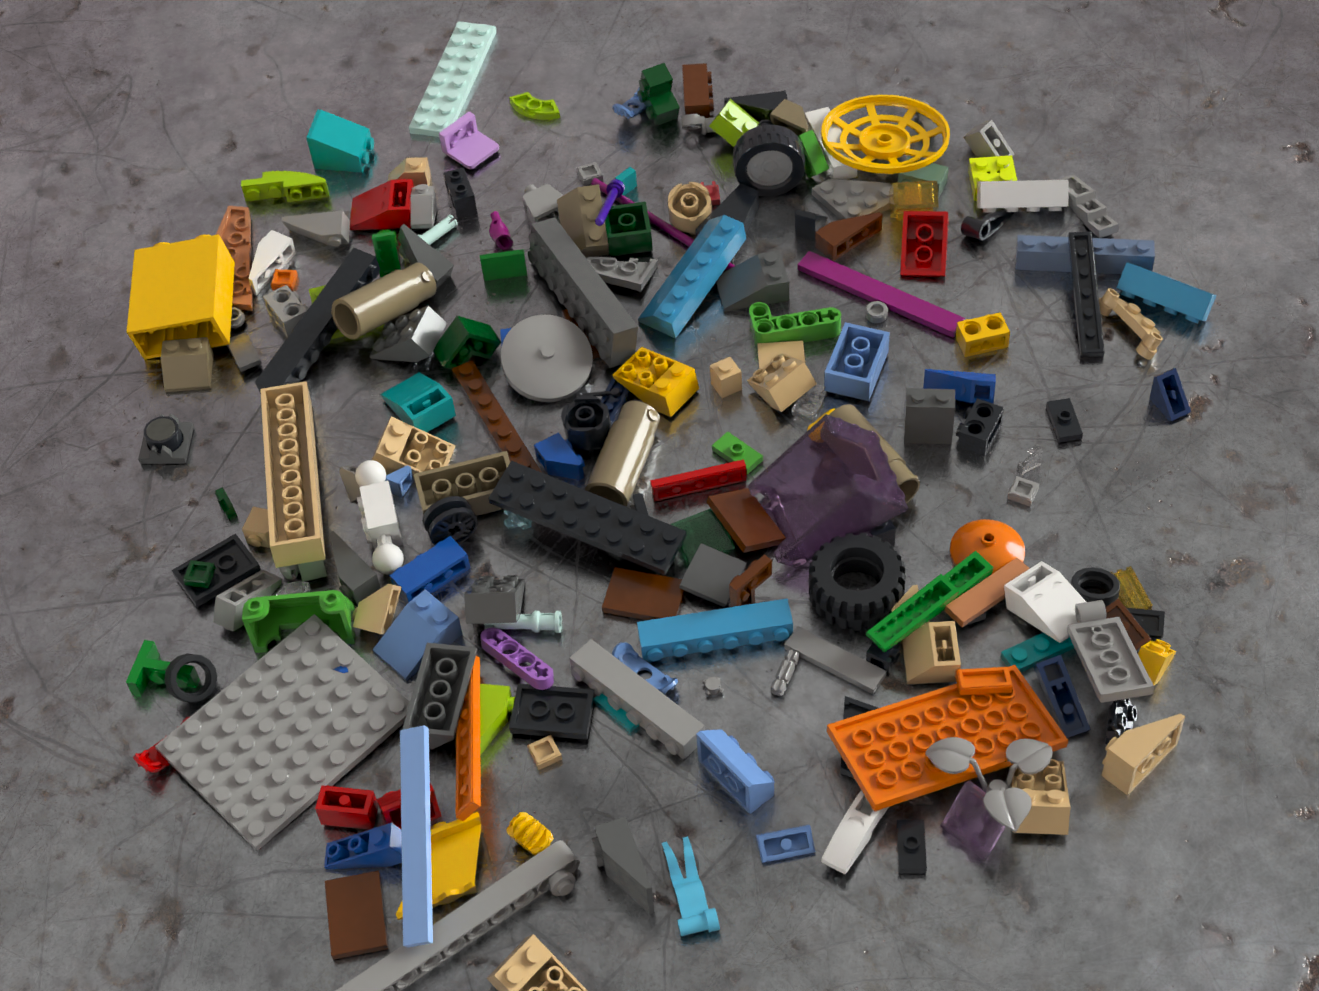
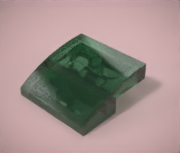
M711 508L670 524L687 531V537L680 548L688 566L701 543L723 553L735 548L728 531Z

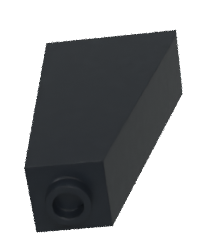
M740 183L696 228V237L708 220L723 215L742 222L745 234H747L759 208V191ZM736 253L735 256L732 258L731 262H733V261L735 260V258H736V256H737V253Z

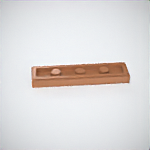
M1015 558L947 604L944 611L961 627H964L1005 598L1004 585L1030 568L1019 558Z

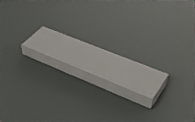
M797 626L784 644L785 650L797 651L799 657L873 695L886 677L887 671Z

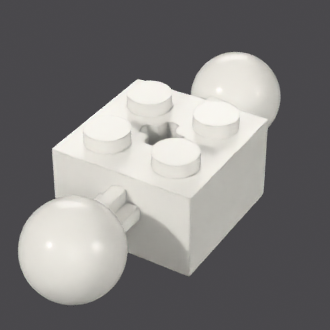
M367 460L362 462L355 472V479L360 486L361 496L357 497V502L362 515L361 521L367 543H372L374 547L372 555L373 566L378 572L390 575L403 565L404 556L398 547L403 545V540L389 481H385L386 471L379 462Z

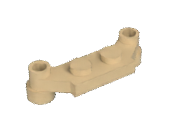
M1108 288L1103 297L1099 298L1100 314L1109 316L1113 310L1142 339L1136 348L1137 353L1151 360L1157 352L1156 348L1163 340L1160 332L1154 327L1155 323L1149 318L1144 317L1137 305L1123 301L1119 298L1120 295L1117 291Z

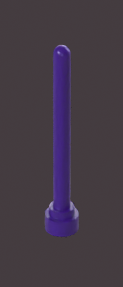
M613 179L609 182L606 188L608 195L595 219L597 226L603 225L615 199L622 196L625 189L622 181Z

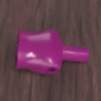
M494 211L490 214L492 219L489 229L490 237L500 249H509L513 246L510 231L502 222L499 213Z

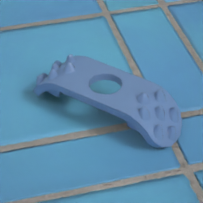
M636 92L632 98L622 105L614 104L612 109L617 115H621V117L624 115V117L629 119L644 111L646 106L644 102H640ZM630 105H636V106H638L639 108H631V107H629V106H630Z
M620 642L614 647L612 655L635 673L641 670L651 672V678L644 680L664 695H666L669 689L673 690L678 683L677 678H670L667 674H663L642 659L630 644Z

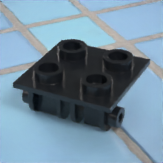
M1129 698L1113 701L1109 706L1106 745L1112 738L1116 737L1118 739L1125 731L1133 729V721L1137 720V709L1135 705L1131 704Z

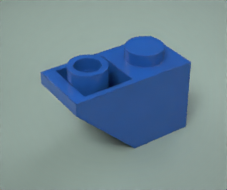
M559 432L534 444L536 460L548 475L577 480L584 478L583 468L585 463L582 457L573 452V447L569 440H564Z

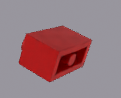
M321 785L315 807L321 825L368 830L374 828L379 809L373 790Z

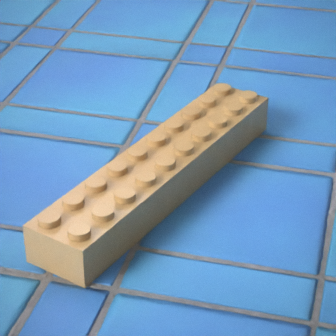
M307 381L262 388L260 391L269 540L275 567L279 568L325 560L312 402Z

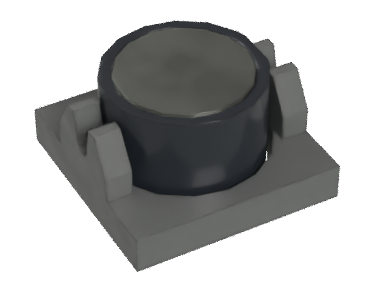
M160 414L159 417L146 423L138 457L140 464L186 463L194 429L192 422H179L178 418L172 414H169V416Z

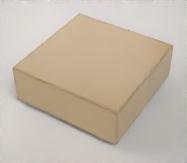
M551 735L527 745V749L538 770L562 760V755Z

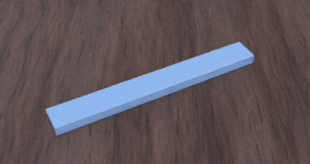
M424 725L400 730L403 946L408 948L433 943L429 728Z

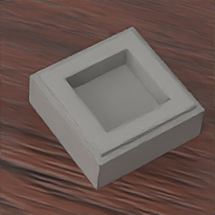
M597 162L576 167L583 186L590 185L594 178L603 181V174Z
M1016 476L1008 492L1007 499L1031 506L1039 490V483Z

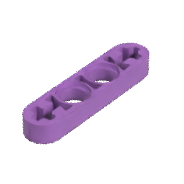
M492 627L485 629L481 633L482 648L532 687L544 690L553 685V669L502 630ZM506 650H513V651H515V652L512 653V654H504V653H503V652L506 651ZM523 662L531 663V665L527 667L519 666V664Z

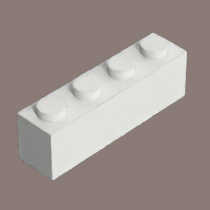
M829 107L805 112L808 131L813 130L829 166V169L824 171L825 174L829 175L831 179L840 180L857 177V169L842 164L833 158L823 146L821 127L824 118L830 112ZM834 123L830 126L827 140L828 142L840 143L842 131ZM835 149L841 155L851 159L843 150Z
M1069 180L978 181L977 208H983V212H995L996 208H1005L1007 212H1018V207H1027V212L1040 211V207H1049L1048 211H1062V207L1068 206Z

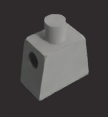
M531 184L524 190L522 197L524 211L531 224L551 218H556L560 222L557 199L562 197L563 194L550 184H545L539 188Z

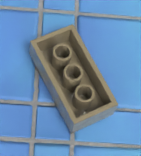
M507 451L413 474L423 515L438 500L452 496L465 498L470 503L472 511L476 516L501 510L502 508L490 504L488 498L510 464Z

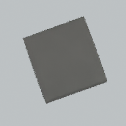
M701 543L679 588L725 608L730 600L729 584L735 576L743 573L746 562Z

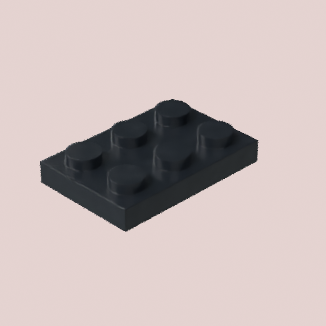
M235 533L174 568L172 573L195 606L199 607L259 572L261 568ZM191 560L214 563L216 569L208 588L184 584L183 578Z
M518 683L509 725L510 733L539 736L551 735L552 737L587 740L595 698L594 689L551 686L548 689L539 690L530 684Z

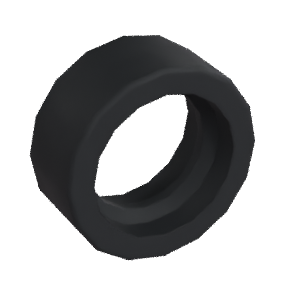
M1093 567L1084 568L1077 571L1071 579V585L1086 602L1102 600L1106 608L1119 597L1120 582L1114 574L1107 570ZM1088 586L1099 587L1108 593L1091 594L1082 588Z
M187 653L177 656L170 662L166 669L164 680L167 690L174 698L183 702L196 703L205 700L212 694L217 684V672L215 666L206 657ZM188 663H196L201 666L206 676L203 687L194 693L182 691L176 681L179 669Z

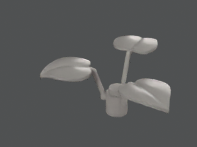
M950 737L935 742L926 750L925 756L938 769L946 773H961L968 769L969 763L972 764L982 785V791L986 793L984 796L985 809L996 821L1013 832L1018 830L1032 806L1031 798L1025 791L1015 787L1011 788V781L1015 770L1019 768L1024 774H1036L1047 767L1053 754L1052 747L1047 743L1033 739L1015 740L1006 749V758L1009 762L1013 763L1006 782L993 780L987 785L977 761L972 758L975 754V746L971 742L958 737Z

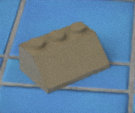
M599 184L577 187L558 198L557 205L560 225L586 258L588 256L609 255L605 221L602 226L595 224V219L602 207Z

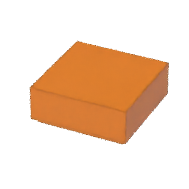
M275 269L271 281V289L277 290L287 285L293 291L298 277L297 270Z

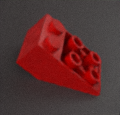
M390 180L352 199L350 230L400 228L403 224L411 228L413 180Z

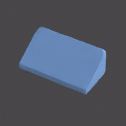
M808 824L755 835L762 863L815 852L811 827Z

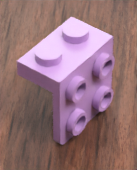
M470 111L439 133L442 152L468 169L475 168L499 150L498 143L477 130L475 115Z

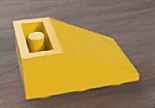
M641 347L613 374V378L640 400L653 407L657 412L672 417L699 389L693 367L644 347Z

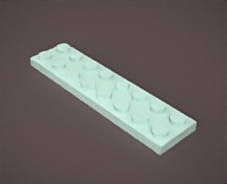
M458 21L410 123V134L439 137V133L458 119L495 37L496 26Z

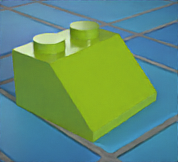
M729 99L709 127L734 147L738 139L748 130L757 127L759 122Z

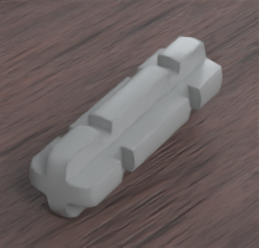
M791 649L786 651L785 659L781 662L775 675L776 679L773 680L770 686L772 694L784 695L785 686L788 685L795 670L794 666L799 661V653Z

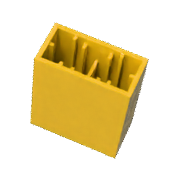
M219 234L199 235L195 239L175 243L160 242L153 245V247L134 250L126 333L144 360L161 357L162 341L208 337L211 348L230 344L235 262Z

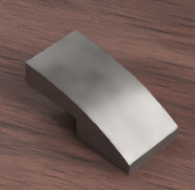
M246 332L230 338V344L227 347L240 372L262 364Z

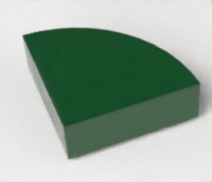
M223 487L215 490L219 506L228 520L231 521L237 518L236 511Z

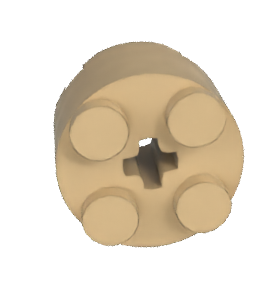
M689 182V184L682 185L681 183L670 191L668 195L669 221L676 229L695 235L696 228L712 213L711 197L708 189L702 184Z

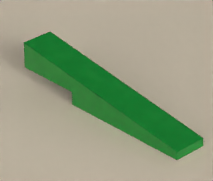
M974 551L944 576L940 574L867 631L866 635L883 652H886L944 611L947 604L989 577L994 567L977 551Z

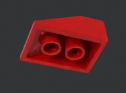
M903 211L900 276L945 277L949 225L948 212Z

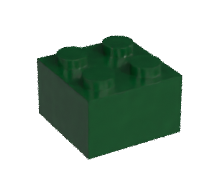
M646 201L612 206L605 219L609 256L653 251Z

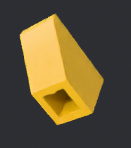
M1156 639V641L1152 640L1141 646L1138 653L1153 685L1159 683L1176 651L1170 649V644Z

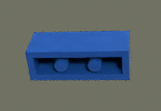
M449 536L390 574L392 585L401 587L399 596L408 604L425 589L432 594L469 570L468 555Z

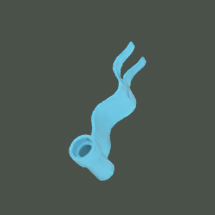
M688 836L683 837L686 868L685 879L681 874L672 849L667 842H662L672 885L682 919L677 920L680 935L685 936L708 930V932L720 930L715 908H708Z

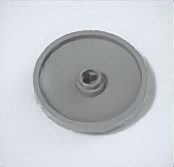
M536 315L520 321L508 332L502 344L500 362L506 380L518 393L535 401L556 402L571 397L584 386L591 372L593 355L587 337L575 324L554 315Z

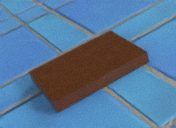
M749 488L708 496L706 503L743 553L784 543L786 537Z
M615 567L602 605V612L642 620L678 616L685 590L679 588L683 579Z
M373 871L326 880L325 892L332 959L387 950L388 941L380 872Z

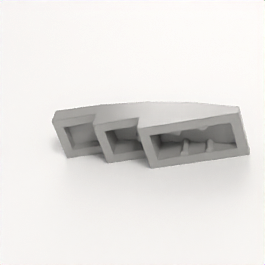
M1074 174L1058 179L1069 180L1068 205L1098 238L1119 232V224L1107 215V207L1096 199V191Z

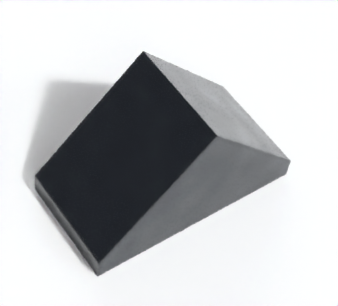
M796 210L795 236L815 241L816 232L821 227H824L828 217L808 211Z

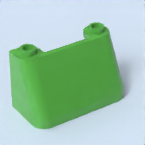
M337 590L255 597L249 599L243 606L242 621L255 653L268 652L267 646L272 640H281V630L297 629L314 614L329 626L335 634L339 635L347 645L355 644V627H353L354 621L352 619L355 610L354 604Z

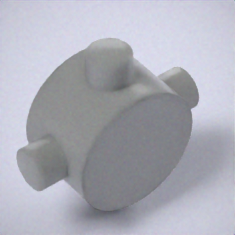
M709 677L707 680H703L702 684L705 685V694L707 696L723 692L724 689L721 688L720 677Z

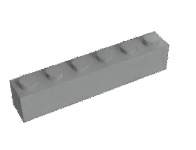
M590 639L569 658L570 672L576 680L583 681L590 689H594L597 696L603 693L608 697L607 700L611 707L615 710L622 708L626 711L627 718L633 724H639L652 739H658L671 754H677L685 760L697 748L696 733L705 730V725L595 641Z

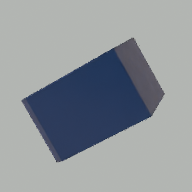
M1176 368L1154 377L1149 399L1169 421H1173L1191 412Z

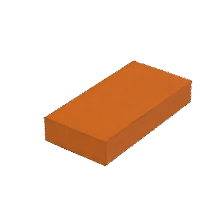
M1008 667L956 669L955 672L960 696L1012 693L1013 685Z

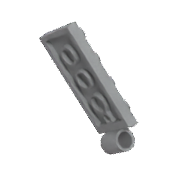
M1102 600L1075 604V616L1078 623L1069 624L1067 632L1100 703L1153 695L1154 685L1120 618L1106 619V608Z

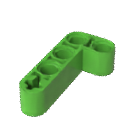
M757 302L749 308L750 329L756 346L757 343L803 341L804 343L834 338L841 332V312L837 308L829 307L775 317L771 316L770 308L765 303Z

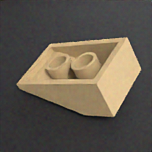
M1182 714L1174 715L1127 730L1118 739L1116 737L1112 738L1105 748L1107 754L1102 761L1104 765L1102 777L1128 796L1178 744L1185 716Z

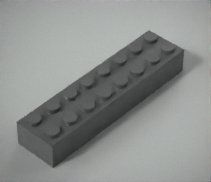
M556 218L532 223L531 233L529 234V261L536 266L539 275L547 281L550 290H553L558 296L559 302L564 304L570 317L574 318L578 323V327L586 334L590 344L597 349L601 359L605 360L610 368L624 364L636 351L637 324Z

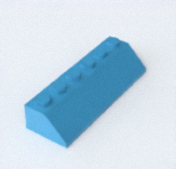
M726 215L708 220L642 312L638 322L676 339L747 239L744 224Z

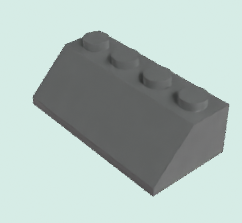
M437 643L426 644L402 730L423 725L428 727L429 749L433 750L453 740L455 737L477 648Z

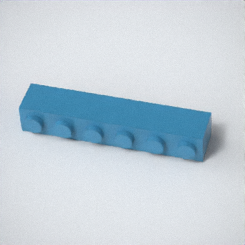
M780 599L637 622L642 659L645 661H657L661 658L682 657L698 652L708 653L717 649H733L737 646L758 645L762 642L774 640L783 641L793 633V620L788 599Z

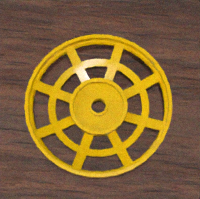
M868 95L846 101L832 109L823 120L821 140L827 152L842 164L865 172L894 174L926 167L940 158L948 147L950 129L943 115L926 103L897 95ZM875 106H895L908 110L903 117L877 115ZM866 107L868 116L857 119L849 125L840 119L842 115L850 111ZM918 112L931 119L938 127L926 132L921 125L911 119ZM879 121L896 122L898 124L880 123ZM833 123L843 129L840 135V143L828 142L827 140L828 131ZM871 123L870 126L862 131L855 129L863 124ZM906 126L914 129L918 135L910 137L909 132L905 129ZM941 133L943 137L942 147L937 152H927L930 146L929 138ZM851 134L859 138V144H847L848 135ZM923 141L921 151L910 149V144ZM835 149L843 150L851 159L841 155ZM851 151H862L867 156L861 159ZM903 155L914 156L903 162L897 160V158ZM880 159L886 160L890 164L873 163L872 161Z

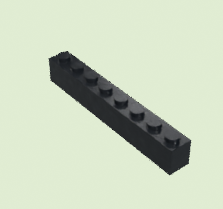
M356 248L351 250L255 381L260 394V389L299 383L300 380L304 379L310 366L317 361L319 354L330 343L332 336L338 329L332 316L333 302L371 283L373 279L377 278L381 269L376 256Z

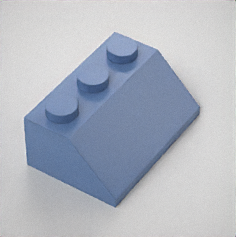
M722 729L703 730L696 733L698 761L749 814L774 796L775 781L771 774L766 770L762 771L757 766L754 757L750 753H745L732 735L728 736Z

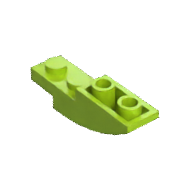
M269 171L262 172V178L241 180L245 201L286 197L287 202L329 197L326 179L308 173Z

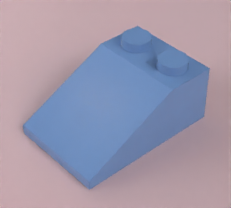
M425 589L406 604L373 648V653L407 681L419 671L427 643L450 645L463 634L459 617Z

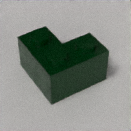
M665 63L642 70L641 79L639 80L640 87L639 91H637L640 102H644L648 118L653 120L655 126L677 119L680 106L671 91L673 78Z
M456 316L437 342L433 352L443 367L452 369L466 363L472 355L489 359L501 344V341L491 325Z

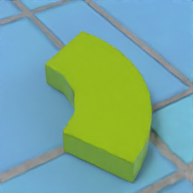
M529 92L509 97L511 106L518 113L526 117L538 120L560 118V112L554 99L539 100L532 97Z

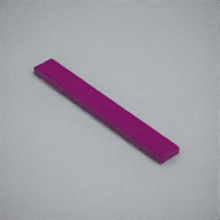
M808 251L797 264V270L870 302H883L887 305L888 310L952 338L956 335L957 322L965 320L964 317L811 251Z

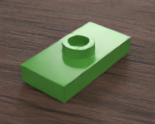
M726 432L712 445V451L729 463L744 459L746 475L763 461V455L730 432Z

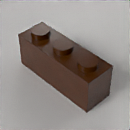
M707 63L682 65L685 115L698 114L705 118H710V112L714 111L713 99H709L713 98L712 85H708L712 84L711 71L707 72Z

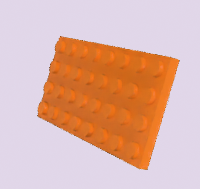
M1016 665L1008 667L1013 685L1012 693L960 696L956 683L828 724L826 731L874 812L978 777L973 765L970 763L968 769L957 774L946 773L938 769L925 756V752L932 744L939 740L958 737L971 742L975 746V754L972 758L977 761L982 775L1013 765L1006 758V749L1015 740L1033 739L1051 746L1054 752L1066 748L1068 739Z

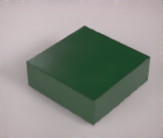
M191 560L183 578L184 584L208 588L216 569L214 563Z

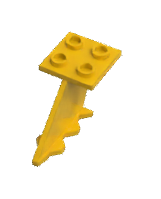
M478 812L471 814L464 822L457 819L447 824L446 822H439L431 826L432 908L452 903L461 896L477 893L475 876L480 833L483 832ZM401 902L396 912L398 920L403 919V902Z

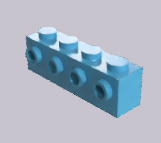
M1128 262L1116 287L1122 290L1121 295L1134 299L1135 295L1144 298L1142 303L1153 307L1156 304L1165 306L1163 311L1174 315L1181 312L1186 314L1185 319L1198 323L1199 320H1207L1217 296Z

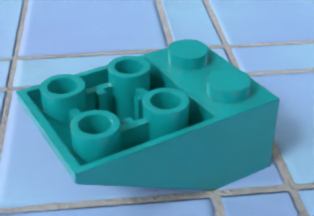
M421 373L413 375L380 394L403 422L425 432L456 416L453 399L439 383Z

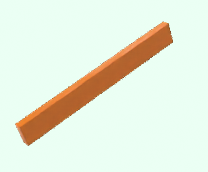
M476 656L456 730V818L463 822L481 806L480 658Z

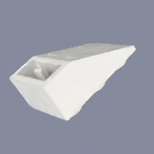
M1041 561L1004 585L1006 608L1059 643L1070 637L1067 632L1068 625L1078 623L1075 616V604L1085 603L1086 601L1059 571Z

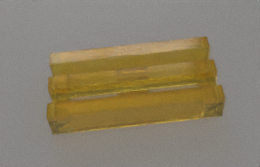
M1131 566L1126 567L1125 571L1119 569L1117 573L1111 572L1118 580H1121L1135 608L1152 610L1153 605ZM1120 586L1118 599L1125 607L1132 608Z

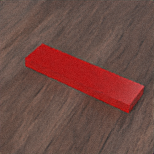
M743 459L650 480L653 501L747 481L746 464Z

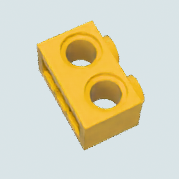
M1001 312L957 322L956 340L964 357L999 350L1009 346L1010 330Z

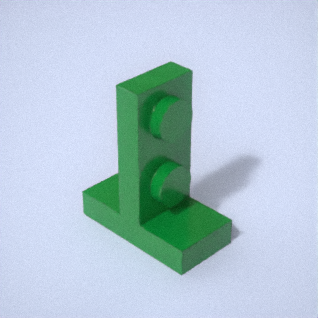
M382 230L377 234H373L372 241L375 256L381 269L379 272L380 278L395 270H401L396 230Z
M144 640L126 680L132 696L142 697L149 680L157 684L165 683V672L170 662L158 660L160 654L154 641ZM185 664L179 669L176 681L179 687L197 688L200 678L194 666Z

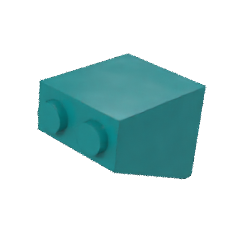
M317 109L306 137L314 169L362 173L365 164L369 162L370 150L374 148V138L371 137L369 128Z

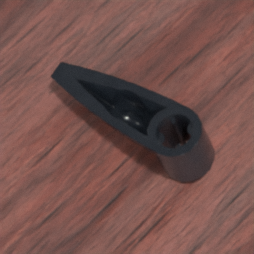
M1002 209L980 218L967 216L962 222L961 233L983 241L1002 227L1014 212H1007V210Z

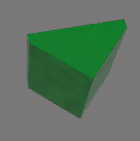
M524 249L480 255L484 281L527 275Z

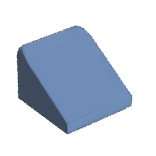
M407 465L386 475L385 481H389L393 495L402 498L414 483L410 466Z

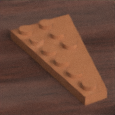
M228 206L216 235H220L235 262L232 308L253 311L252 289L249 282L252 268L250 211L248 207Z

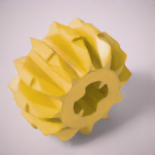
M519 812L510 821V825L506 829L507 834L515 842L534 856L549 847L554 839L553 834L544 825L526 812Z

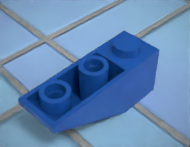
M925 369L923 389H955V400L975 403L978 398L994 404L996 374Z
M393 823L326 844L325 869L390 867L402 863V832Z

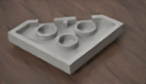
M827 179L812 188V195L840 220L878 212L883 213L903 201V194L890 183Z

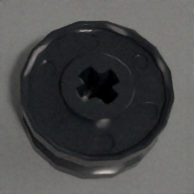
M459 496L438 500L426 510L422 519L423 526L434 545L449 536L460 544L472 536L478 525L477 517L472 511L470 503L465 498Z

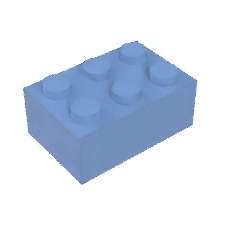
M845 322L824 372V391L869 401L889 352L890 332Z

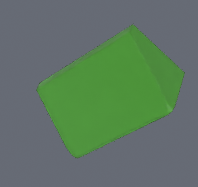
M813 130L799 135L798 137L802 142L805 154V173L807 177L810 178L828 170L829 166Z

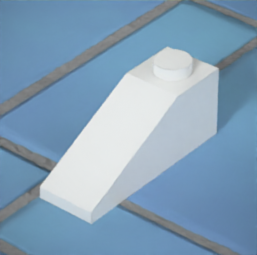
M271 230L258 243L249 275V282L254 295H258L272 280L275 269H282L296 255L292 238Z

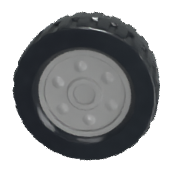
M770 120L760 121L757 127L744 133L734 146L733 168L737 182L759 191V196L764 197L778 196L792 190L800 182L805 172V154L799 137L793 131L783 126L774 125Z

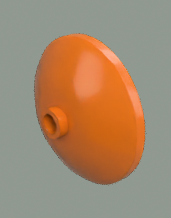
M982 519L969 522L955 532L950 542V557L954 566L958 565L974 551H977L994 567L992 574L1015 558H1019L1024 562L1025 546L1022 538L1012 527L996 520Z

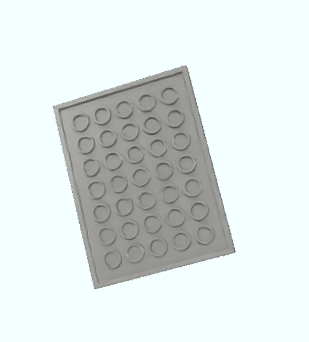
M314 614L160 741L155 748L258 851L318 799L321 785L333 786L403 725L410 702ZM342 666L347 667L349 672L341 673L333 669Z

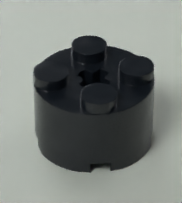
M580 396L575 398L574 402L569 406L567 403L561 413L566 439L569 440L573 449H602L612 426L606 404L602 403L595 396Z

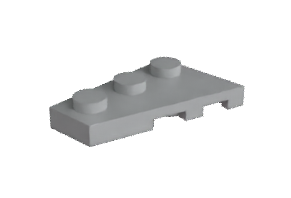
M588 256L587 258L604 282L637 291H642L658 267V259H650V262H638V258H630L629 261L625 262L617 261L614 257Z

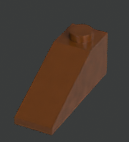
M878 212L832 221L816 232L815 248L830 260L835 261L882 230L883 214Z

